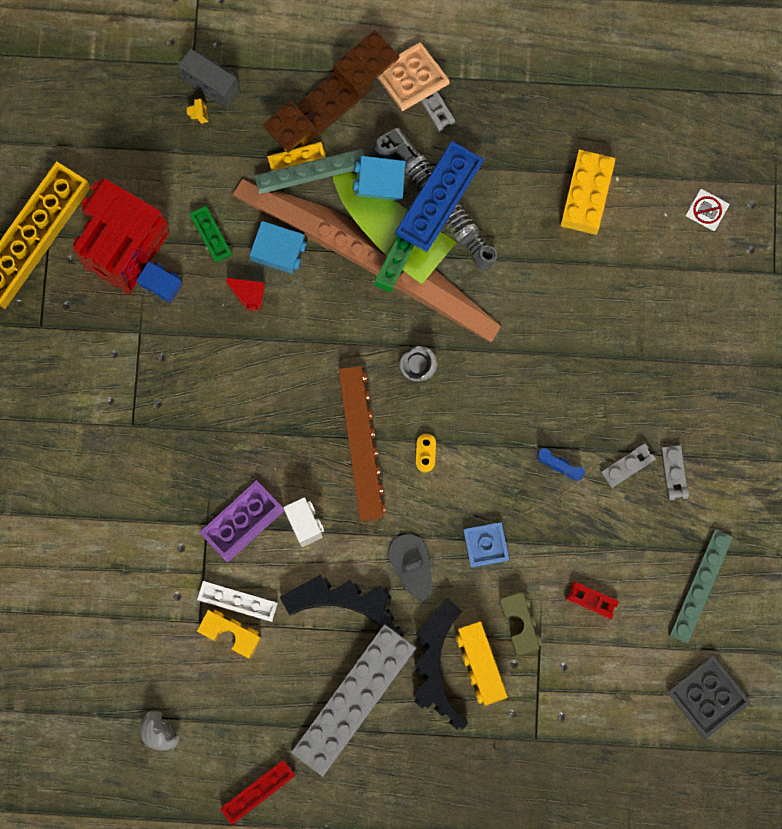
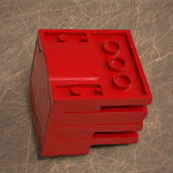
M102 178L100 182L96 181L93 184L91 196L85 197L81 203V207H83L81 210L88 221L84 226L82 235L75 239L73 250L85 270L90 273L94 272L100 279L108 281L110 285L116 288L118 286L124 293L130 295L137 284L136 280L148 261L151 263L169 235L168 224L161 211L107 179Z

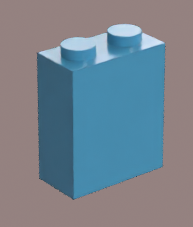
M367 156L359 157L354 163L356 179L353 180L352 190L355 191V196L394 201L403 199L406 161Z
M262 221L249 255L250 260L294 274L295 269L298 270L300 267L301 259L299 257L301 252H305L308 242L305 241L304 234Z

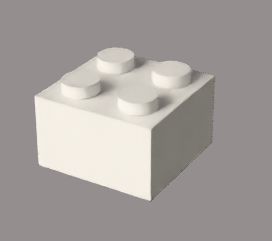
M304 497L283 507L301 547L323 538L321 534L324 532L323 526L319 518L315 519L313 516L316 513L311 501L307 502Z

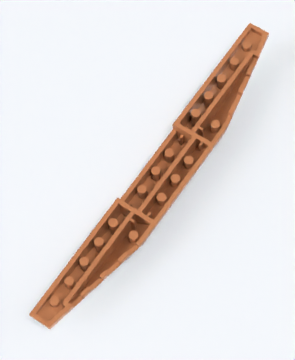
M244 179L241 180L233 193V196L292 230L304 234L306 238L327 250H333L378 276L387 258L356 222L333 209L277 190L259 194L256 183ZM435 269L423 284L402 270L394 286L399 291L491 343L501 328L496 321Z

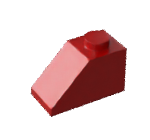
M226 279L227 286L243 307L250 311H257V309L263 308L266 288L263 282Z

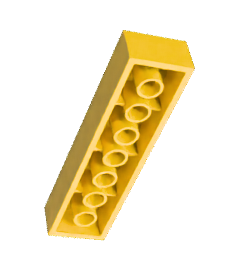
M57 161L0 240V307L3 309L7 308L91 188L87 180Z

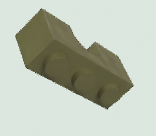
M522 592L501 598L499 602L504 619L517 618L523 625L522 632L510 638L516 657L539 651V646L542 643L539 634H535L533 628L536 626L534 616L529 615L528 608H530V602L528 597H524Z

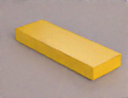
M322 142L292 149L289 153L285 151L267 156L271 171L326 158Z

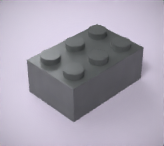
M190 49L178 65L181 79L227 109L240 92L237 76L230 70H223L216 61H209L198 50L195 52Z

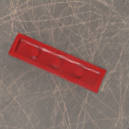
M282 760L220 808L230 824L233 825L296 775L287 763Z

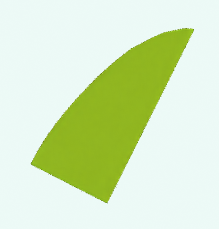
M352 172L333 176L336 190L349 214L373 243L388 256L397 238L395 231L408 210L394 200L355 196L352 185L356 175ZM440 232L428 253L414 246L403 271L423 284L457 242Z

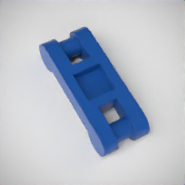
M546 448L539 451L538 460L541 463L574 481H580L583 478L585 471L582 467L574 468L568 465L569 462L561 457L555 458L550 455V451Z

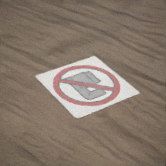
M700 189L686 217L715 231L730 204Z

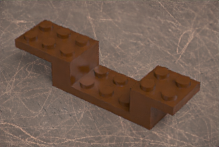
M374 30L333 65L334 73L298 104L295 105L292 101L288 102L263 123L264 129L287 153L298 144L301 147L307 146L372 91V82L398 61L400 56Z

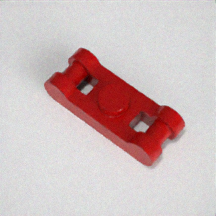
M572 581L570 586L572 589L566 595L565 600L612 620L613 610L618 606L619 601ZM579 591L584 593L582 599L577 598ZM602 602L607 603L605 610L600 608Z

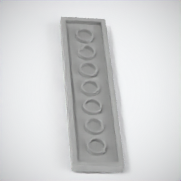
M384 625L291 753L323 777L411 657L416 647L387 625Z

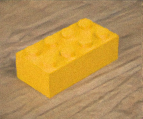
M583 150L578 151L561 227L597 235L616 158Z
M481 621L458 629L455 639L458 647L463 648L462 659L465 666L469 665L471 672H469L468 676L471 684L476 685L477 691L475 696L478 704L482 703L483 707L505 700L507 694Z

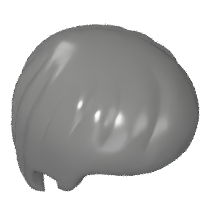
M415 346L409 352L403 354L399 363L400 370L407 379L419 382L431 378L438 366L437 357L434 352L422 346Z
M147 712L141 723V738L144 744L149 748L161 751L176 747L180 736L172 730L170 722L164 723L161 720V712Z

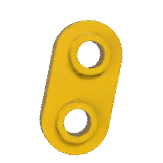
M422 434L417 439L416 467L419 471L428 473L435 466L436 440L430 434ZM428 440L430 445L424 446L423 441ZM428 459L429 464L423 465L422 460Z

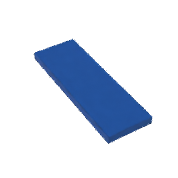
M451 141L396 229L395 235L428 253L484 162V159Z

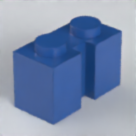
M148 261L136 280L138 285L171 304L183 285L180 280L181 277L174 272L169 274L164 271L165 268L156 262L152 264Z

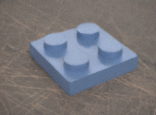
M502 522L463 529L471 568L509 561Z

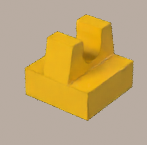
M202 99L194 100L195 105L186 108L187 115L191 119H198L201 123L209 122L207 104Z

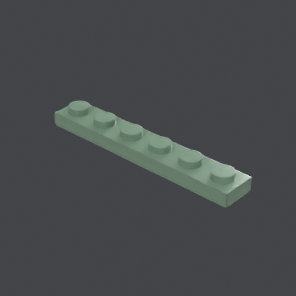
M363 149L254 175L258 192L262 194L354 171L355 161L359 157L365 156Z
M716 529L714 530L670 632V637L686 644L689 643L731 544L732 536Z

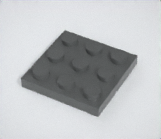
M714 656L667 692L704 740L751 703Z

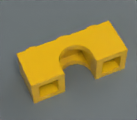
M215 609L213 612L208 610L197 632L214 641H217L219 635L225 631L234 633L236 640L232 650L251 660L261 640V637L258 636L259 632L250 627L247 630L240 627L242 623L232 618L230 621L224 619V614Z

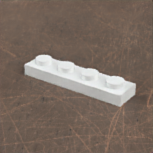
M205 581L202 583L197 599L201 602L273 622L278 606L276 602Z

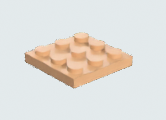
M421 42L400 53V59L378 77L401 111L450 84L447 76Z

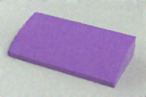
M256 480L199 533L228 563L281 515L284 509Z

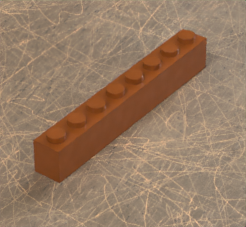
M361 366L338 369L360 523L382 520L383 514H386L385 502L381 503L380 495L384 494L382 483L378 484L377 476H381L379 464L375 465V457H378L377 446L372 444V439L375 438L374 427H370L369 420H373L371 408L367 409L366 401H370L369 390L364 389V383H367L366 371L362 372Z

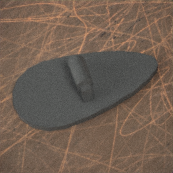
M411 534L401 535L394 539L390 545V562L406 589L420 601H426L429 597L432 583L427 548L419 537Z

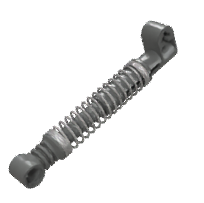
M395 128L380 136L372 149V155L375 158L390 159L397 155L401 161H406L405 171L409 176H413L412 180L417 181L415 185H420L419 190L423 188L433 171V167H429L430 163L426 162L427 159L424 155L417 152L400 128ZM457 205L447 222L450 221L447 227L454 226L451 232L457 230L454 237H457V241L467 247V250L473 255L475 266L479 270L486 271L491 268L497 259V252L493 247L486 245V242L483 241L479 234L480 230L478 227L472 224V219H468L469 215L465 214V210H461L462 206Z

